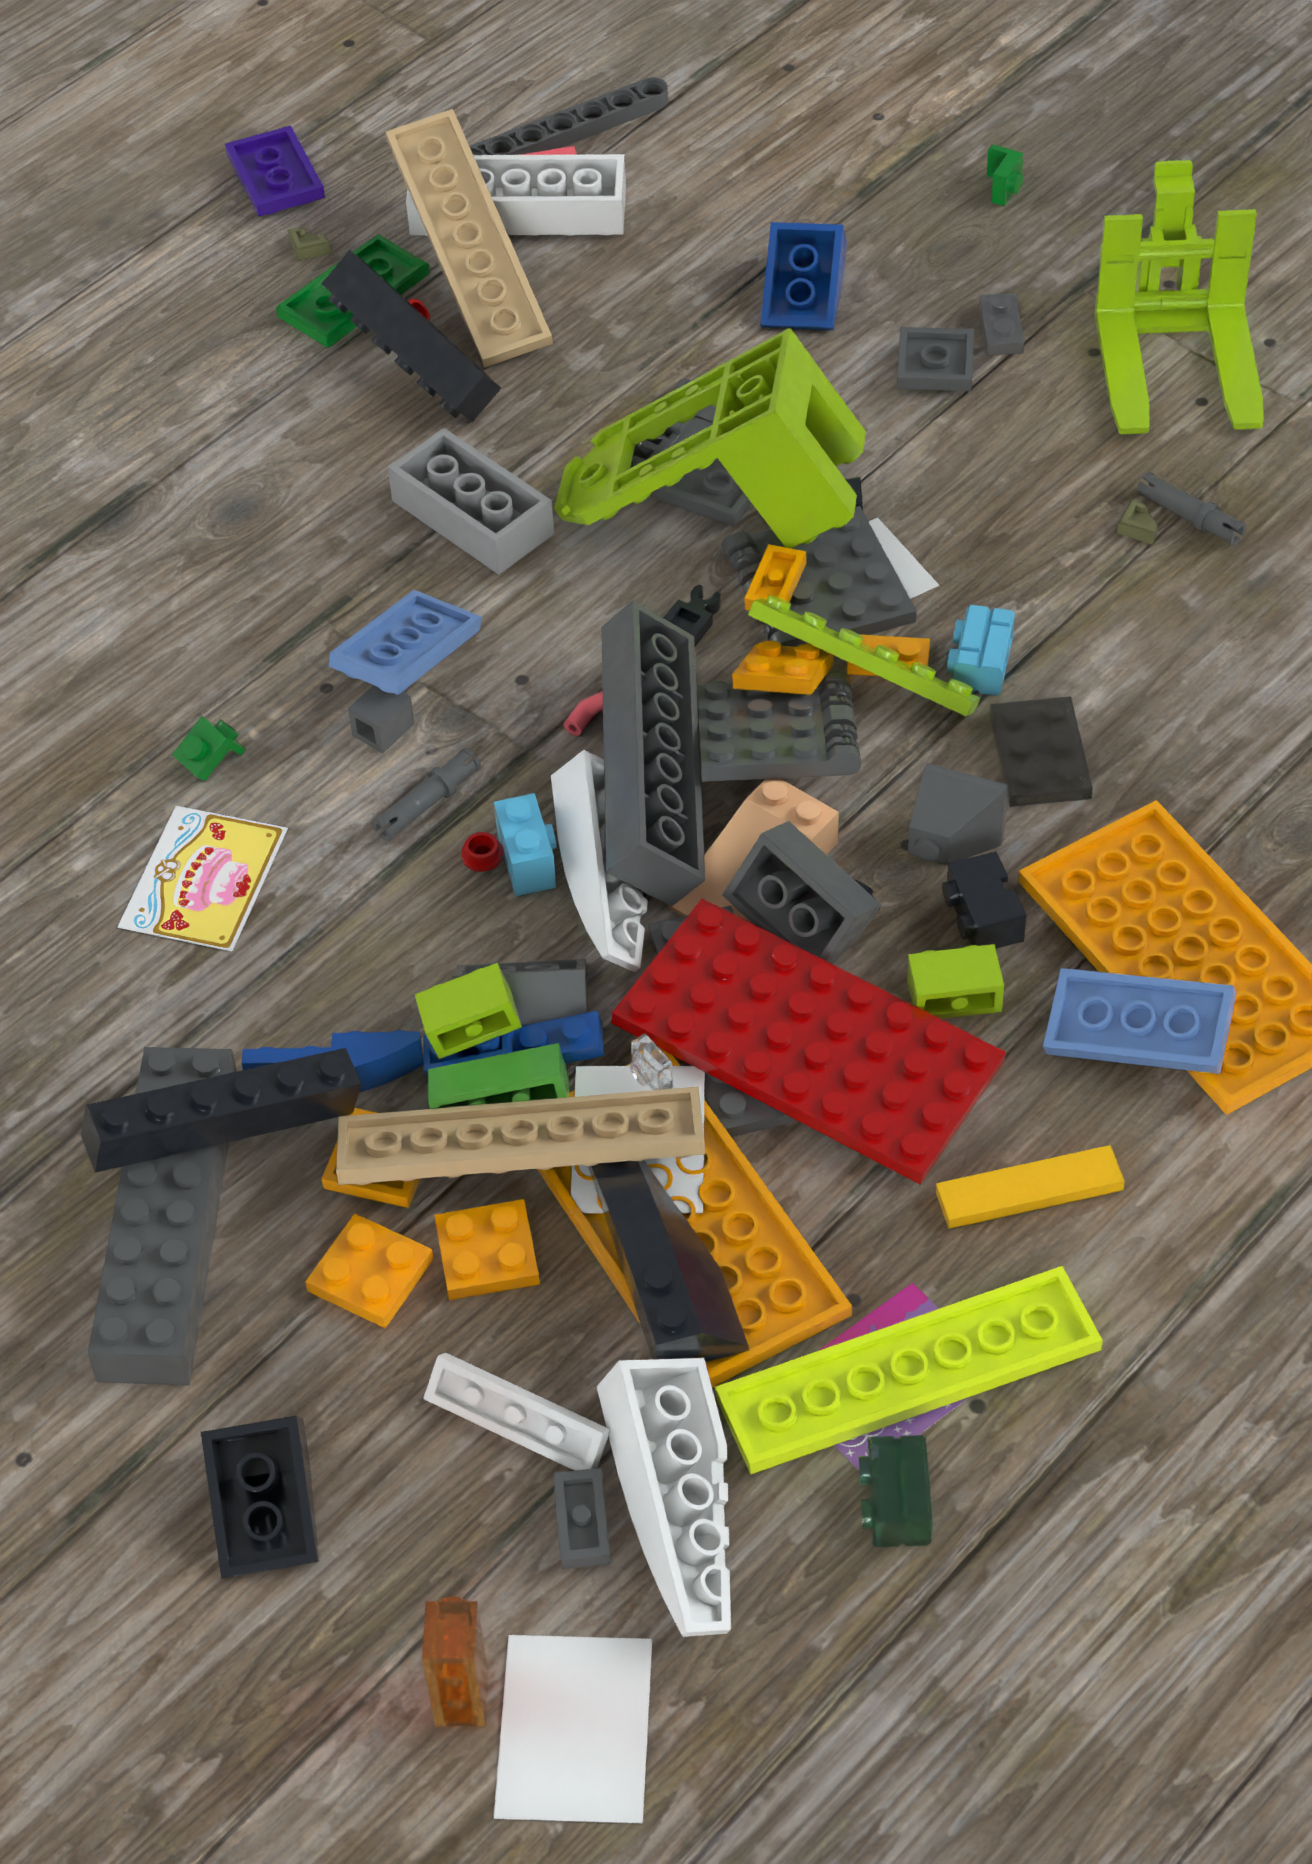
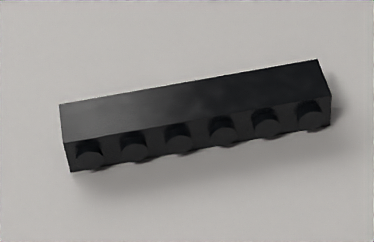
M351 250L346 253L321 283L332 293L328 300L343 313H346L349 309L354 314L350 320L366 334L371 330L376 335L372 341L389 355L394 351L398 355L394 362L410 376L416 372L420 376L417 384L432 397L438 393L443 398L439 404L453 417L457 418L461 413L473 422L501 390V387L370 265Z
M342 1048L88 1104L85 1108L81 1137L94 1172L97 1173L353 1114L361 1082L347 1049Z

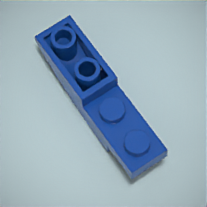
M592 1011L524 1025L522 1028L441 1059L438 1058L427 1036L423 1035L424 1072L428 1076V1069L556 1043L560 1045L565 1067L567 1063L604 1056L602 1019L598 1011Z
M350 1031L348 1033H332L331 1047H261L259 1049H243L241 1064L242 1069L247 1070L346 1048L361 1082L360 1093L387 1084L424 1065V1053L420 1031Z

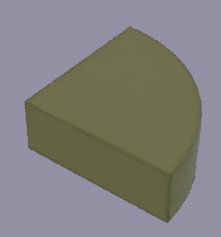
M305 228L287 229L288 238L297 261L332 253L331 243L325 235L319 233L318 236L307 233Z
M1131 499L1117 524V533L1153 545L1156 538L1157 523L1147 511L1148 507L1145 504Z

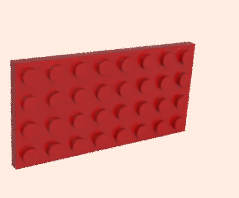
M701 898L613 1010L611 1023L920 1185L1004 1063L1006 1056L1005 1051Z

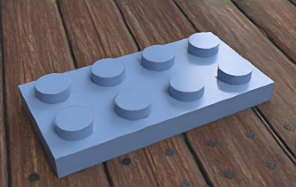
M413 590L331 651L329 667L343 672L350 678L360 679L375 685L384 692L399 695L479 632L482 617Z
M1061 968L1043 1048L1047 1055L1220 1074L1237 993L1232 985Z

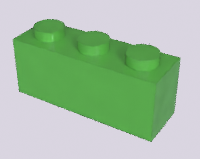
M559 1043L428 1069V1102L430 1109L569 1097V1078Z

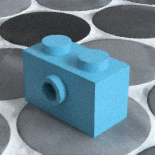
M535 793L495 801L494 810L497 835L503 847V856L515 896L556 888L554 855L552 849L556 848L555 834L552 824L544 825Z

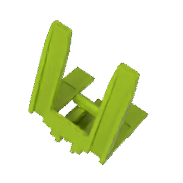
M1191 160L1158 161L1155 163L1153 181L1156 199L1153 226H1150L1149 238L1141 239L1142 214L1104 216L1094 316L1110 408L1120 434H1143L1149 432V397L1138 334L1207 331L1211 341L1223 403L1233 429H1260L1263 427V395L1245 312V297L1257 212L1256 209L1218 211L1214 240L1213 238L1202 239L1201 236H1197L1195 224L1192 225L1195 189L1192 179L1193 164ZM1201 258H1212L1208 290L1198 289ZM1177 267V290L1164 289L1159 291L1161 268Z

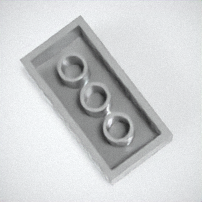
M445 428L388 467L393 502L498 575L554 534L551 499Z

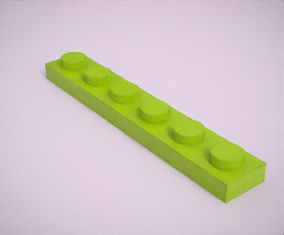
M769 595L768 599L761 598L753 601L748 615L964 716L973 714L981 698L971 694L973 688L961 681L950 679L949 683L934 677L936 671L924 664L914 662L910 666L899 661L900 654L890 648L877 645L876 649H873L861 643L863 637L853 631L841 628L840 632L826 627L827 620L816 614L805 612L802 616L789 610L791 603L782 598Z

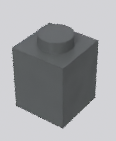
M373 685L348 708L352 736L381 753H384L414 725L411 697L405 691L396 695L384 692L379 687Z

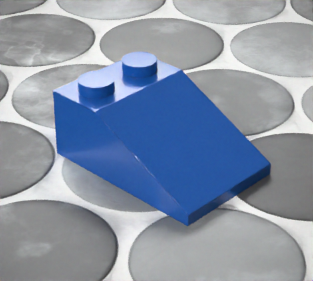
M771 222L761 328L834 331L844 279L847 239L843 225Z

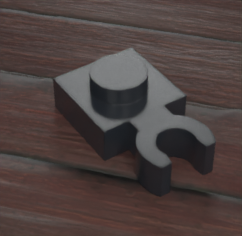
M697 585L692 589L690 593L691 601L689 603L678 599L663 617L693 635L695 646L713 625V615L721 607V593L716 592L712 598L703 600V586Z

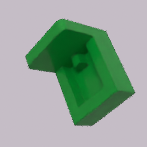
M994 144L989 147L987 155V176L993 178L991 202L1005 206L1013 194H1017L1022 186L1023 153Z
M201 716L172 755L196 777L206 781L229 750L242 756L246 748L235 740L239 733L221 719L217 724H214Z

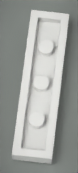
M448 1353L437 1356L423 1398L574 1471L596 1469L598 1467L611 1430Z

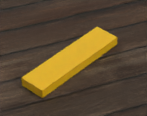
M1111 1145L936 1183V1195L948 1229L1123 1191L1125 1180Z

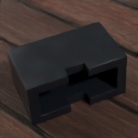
M996 851L948 863L947 882L942 883V891L947 906H954L957 912V926L963 939L968 938L971 945L995 944L997 949L1024 942L1026 913L1015 889L1006 891L1003 883L1008 882V875Z

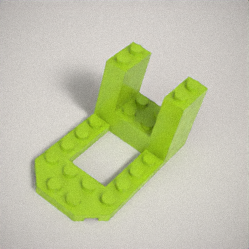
M788 328L600 430L590 441L594 448L583 459L575 456L565 466L554 510L563 521L590 525L600 519L608 520L624 506L632 502L637 504L644 501L653 491L664 485L667 487L673 486L685 474L697 468L699 470L705 469L718 458L786 548H793L799 544L806 545L814 541L819 534L833 527L840 528L854 517L857 494L836 466L842 463L849 464L863 453L866 431L792 329ZM709 405L716 406L713 425L630 468L635 445L646 439L654 440L658 438L668 427L678 422H688L698 411Z

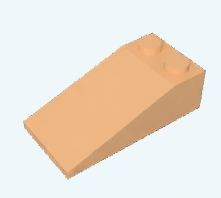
M780 778L765 779L745 799L704 855L705 881L673 906L669 905V909L681 916H687L703 898L721 908L732 906L734 915L752 923L722 894L761 833L790 821L827 855L838 844L839 812Z

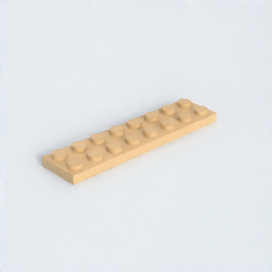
M450 109L386 131L388 144L483 367L485 368L553 344L551 332L454 110Z
M699 1087L339 1116L336 1164L338 1185H366L371 1182L412 1181L418 1178L459 1177L466 1174L489 1172L500 1174L513 1170H547L561 1166H594L599 1163L640 1162L645 1159L686 1158L692 1155H704L705 1142Z

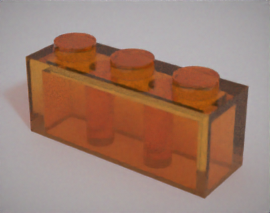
M446 1597L440 1601H426L422 1661L435 1727H486L488 1665L478 1602L467 1601L460 1597Z

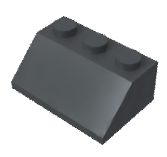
M790 821L761 833L722 894L754 925L831 964L862 935L881 907V904Z
M586 959L498 963L510 987L521 1026L588 1012ZM495 963L457 965L452 978L456 979Z

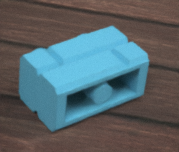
M970 605L967 607L965 619H957L953 643L959 644L958 649L950 648L947 672L954 673L953 679L973 688L972 693L978 690L980 694L998 696L1002 692L1014 633L1015 613L1012 610L999 608L990 610L988 607Z

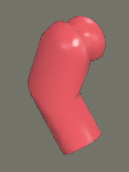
M603 691L577 704L564 722V727L570 734L579 736L598 712L601 711L603 713Z

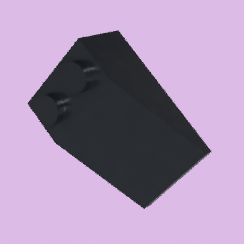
M296 1415L201 1432L221 1578L319 1562L311 1468L303 1418Z

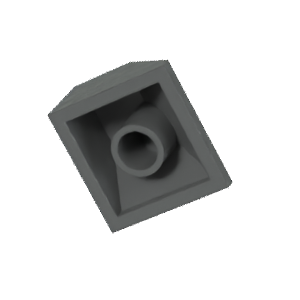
M927 763L923 771L909 825L908 854L927 861L948 865V863L960 861L1001 846L1004 840L1008 785Z

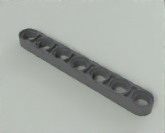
M657 77L646 78L470 145L469 147L473 155H521L562 148L664 108L668 104V85L663 79ZM651 92L660 93L658 95H646ZM629 104L630 106L617 107L616 105ZM591 115L600 116L599 118H595V119L585 118V117L591 116ZM559 127H568V128H570V129H567V130H555L556 128H559ZM527 139H539L536 142H525ZM500 150L509 151L508 153H504V154H495V153H494V152L500 151Z

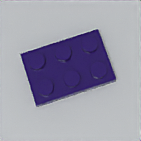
M291 125L225 143L226 155L258 217L325 198L324 186Z

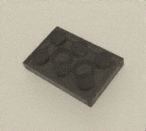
M1071 696L990 704V719L1004 784L1008 785L1007 798L1009 807L1092 799L1093 787Z

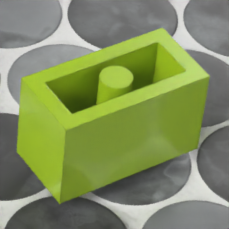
M995 944L983 946L970 945L958 949L927 950L921 953L908 954L907 983L912 1005L940 1019L1002 1012L1004 982Z
M498 963L477 969L469 974L414 994L425 1034L439 1059L522 1028L510 987Z

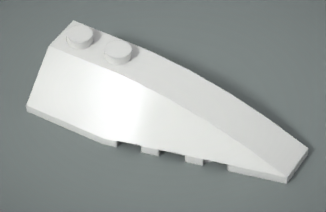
M583 750L551 775L558 843L564 872L578 913L601 957L636 972L641 967L645 931L644 927L640 924V919L647 912L648 900L643 897L644 891L606 872L604 759Z
M704 1358L620 1360L598 1384L597 1391L606 1428L611 1429L609 1440L619 1480L645 1558L682 1637L727 1634L731 1630L730 1571L725 1568V1549L729 1546V1527H725L724 1505L728 1502V1483H724L723 1463L727 1460V1443Z

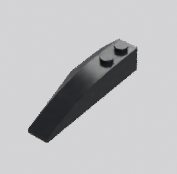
M644 1160L640 1162L620 1161L588 1166L652 1359L704 1358L705 1362L749 1351V1345L721 1268Z

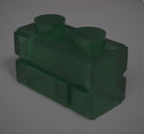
M923 1435L900 1436L899 1438L894 1436L871 1437L867 1442V1456H858L859 1485H869L870 1499H861L862 1529H872V1543L876 1547H898L900 1544L905 1546H928L932 1543L933 1521L926 1437Z

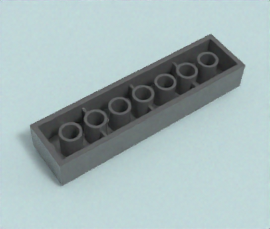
M632 600L601 627L606 872L646 892L648 895L673 906L705 881L694 636Z
M144 1047L136 1094L237 1072L232 1049ZM229 1142L122 1167L88 1348V1356L97 1382L190 1385Z

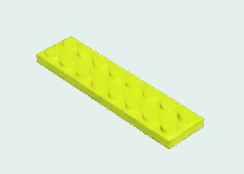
M1063 1266L716 1386L715 1397L751 1475L1102 1350L1103 1340Z

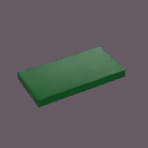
M377 234L353 251L401 295L430 274L427 262L380 234ZM337 264L276 306L278 318L327 348L357 327L350 320L354 314L349 309L346 313H343L328 300L332 293L321 284Z

